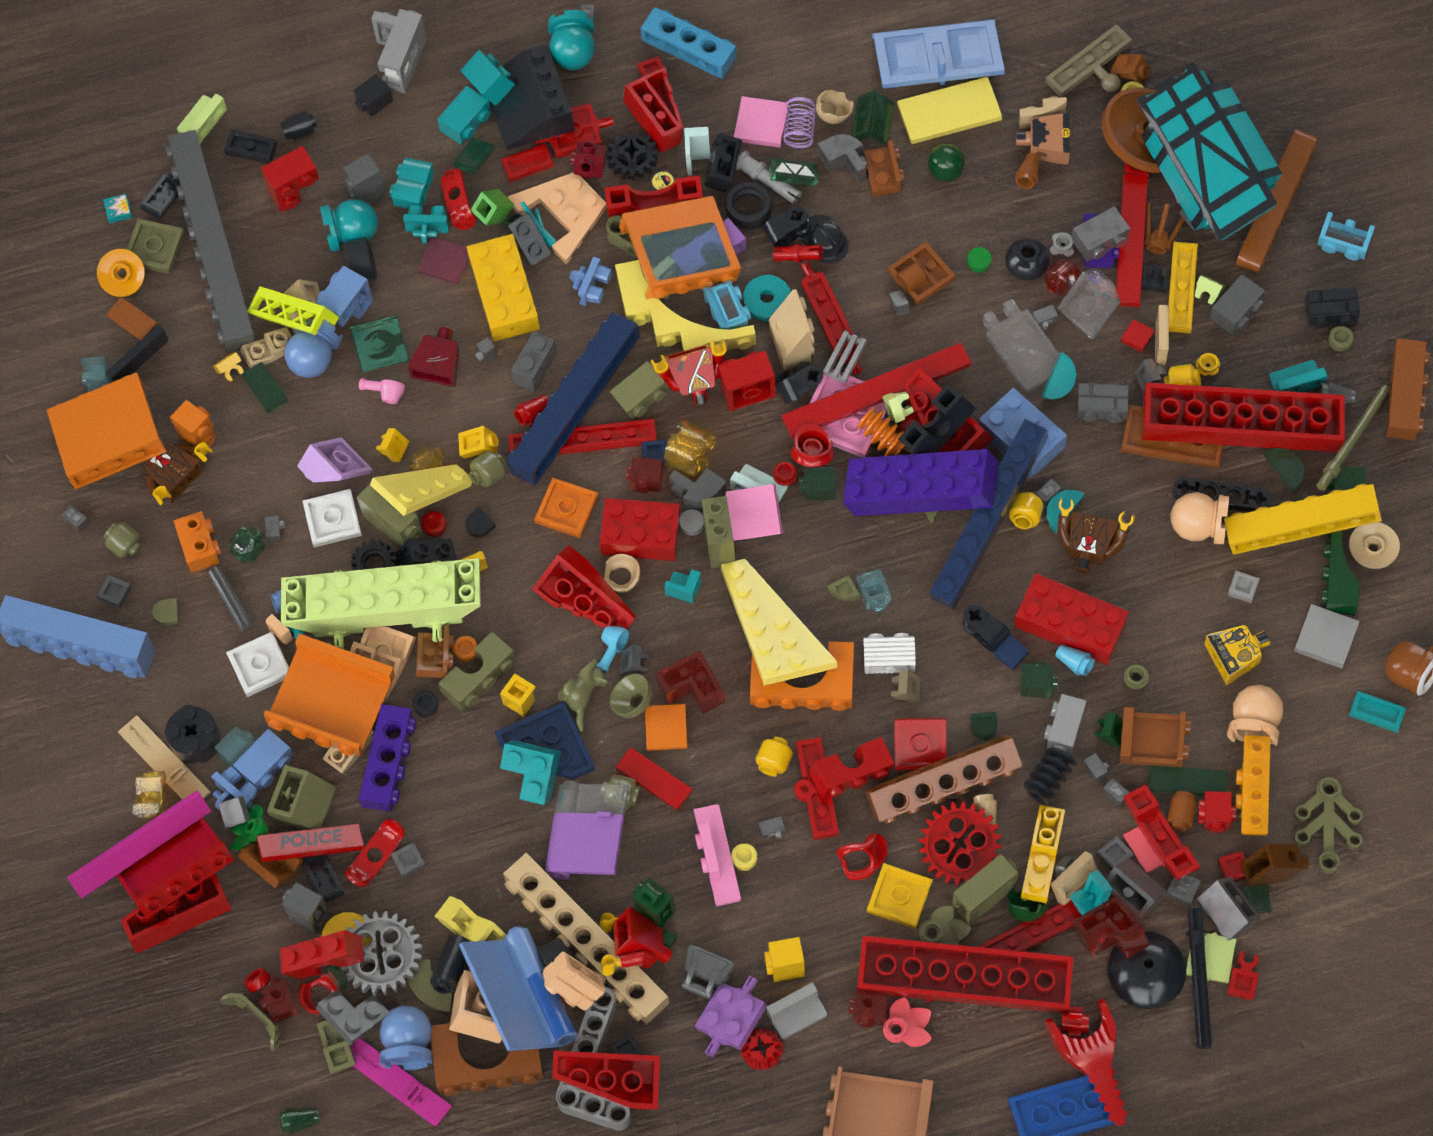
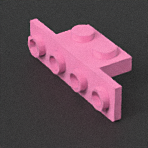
M718 804L694 809L699 834H695L698 850L703 849L705 858H700L704 874H709L716 907L741 901V896L720 807Z

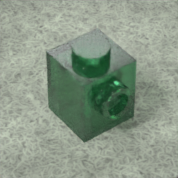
M834 467L804 468V477L799 479L800 492H805V500H835Z
M1045 662L1022 664L1020 696L1051 698L1052 689L1057 690L1058 674H1053V665H1048Z

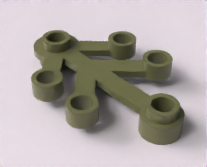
M1325 777L1316 786L1317 794L1304 805H1299L1295 810L1294 817L1298 822H1306L1311 815V811L1322 803L1323 813L1307 827L1298 830L1295 833L1294 842L1299 847L1307 846L1310 838L1323 827V853L1319 857L1318 868L1325 874H1332L1337 871L1340 864L1339 856L1334 853V828L1346 839V845L1351 850L1359 849L1363 842L1362 836L1354 832L1334 812V803L1347 814L1346 820L1350 825L1360 824L1363 813L1360 809L1354 808L1341 795L1342 786L1338 780L1332 777ZM1329 787L1333 790V793L1327 794L1324 789ZM1298 811H1305L1307 813V816H1299ZM1350 814H1357L1359 816V819H1351ZM1304 835L1307 840L1302 842L1297 836ZM1351 838H1356V839H1358L1359 844H1357V845L1352 844V843L1350 842V839H1351ZM1330 861L1333 866L1327 868L1323 862Z

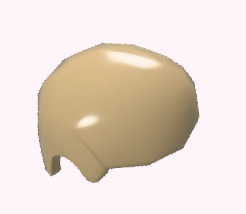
M825 90L816 99V112L828 124H840L853 112L854 103L846 99L844 92Z

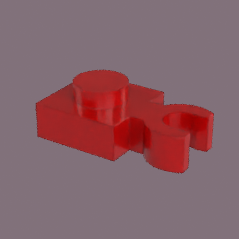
M1241 951L1238 957V965L1241 969L1233 967L1227 995L1253 1001L1259 973L1252 972V970L1257 967L1259 956L1255 954L1253 962L1247 963L1244 961L1245 952Z

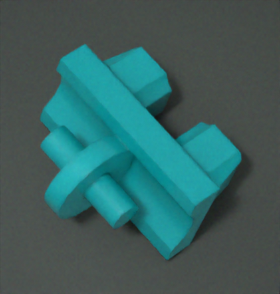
M410 205L408 214L403 216L405 231L413 232L415 237H421L422 244H428L429 237H437V233H449V224L444 206L432 207L431 215H423V207Z

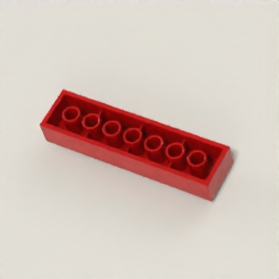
M1146 383L1142 395L1141 440L1338 452L1345 441V395Z
M862 936L857 990L858 993L1062 1013L1069 1011L1073 957Z

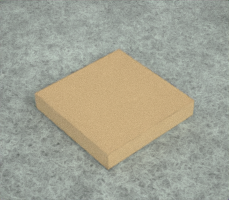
M1159 305L1155 325V366L1164 365L1166 367L1169 350L1168 305Z

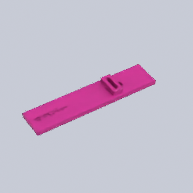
M362 1039L356 1041L352 1046L356 1065L353 1066L433 1126L437 1127L452 1108L451 1104L399 1066L392 1065V1069L382 1067L380 1065V1053Z

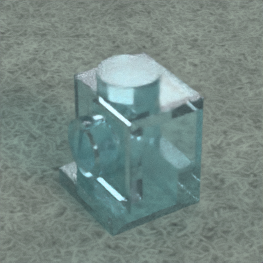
M105 356L80 358L84 372H82L83 386H87L88 392L110 384L105 374L109 369Z
M881 569L857 576V588L860 591L866 609H873L875 612L884 610L888 606L887 604L891 603V594Z

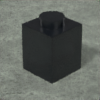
M376 74L354 90L356 106L361 112L366 111L370 117H373L393 102L391 89Z

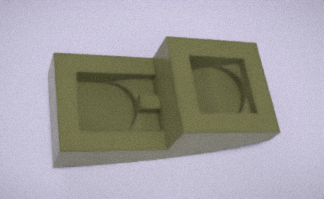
M327 1020L316 1023L324 1046L323 1052L330 1073L332 1074L355 1066L356 1061L352 1045L350 1046Z

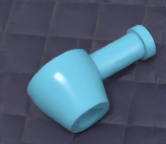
M607 626L604 629L601 639L608 648L596 667H601L604 672H608L616 653L621 652L625 648L629 640V630L617 626Z

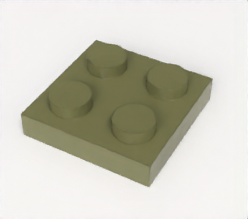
M138 218L127 250L134 252L141 259L144 269L170 274L185 234L184 229Z

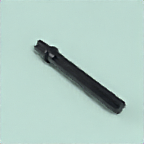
M1189 908L1187 910L1189 931L1186 932V936L1189 937L1197 1048L1210 1049L1212 1041L1205 957V936L1207 931L1203 929L1202 908Z

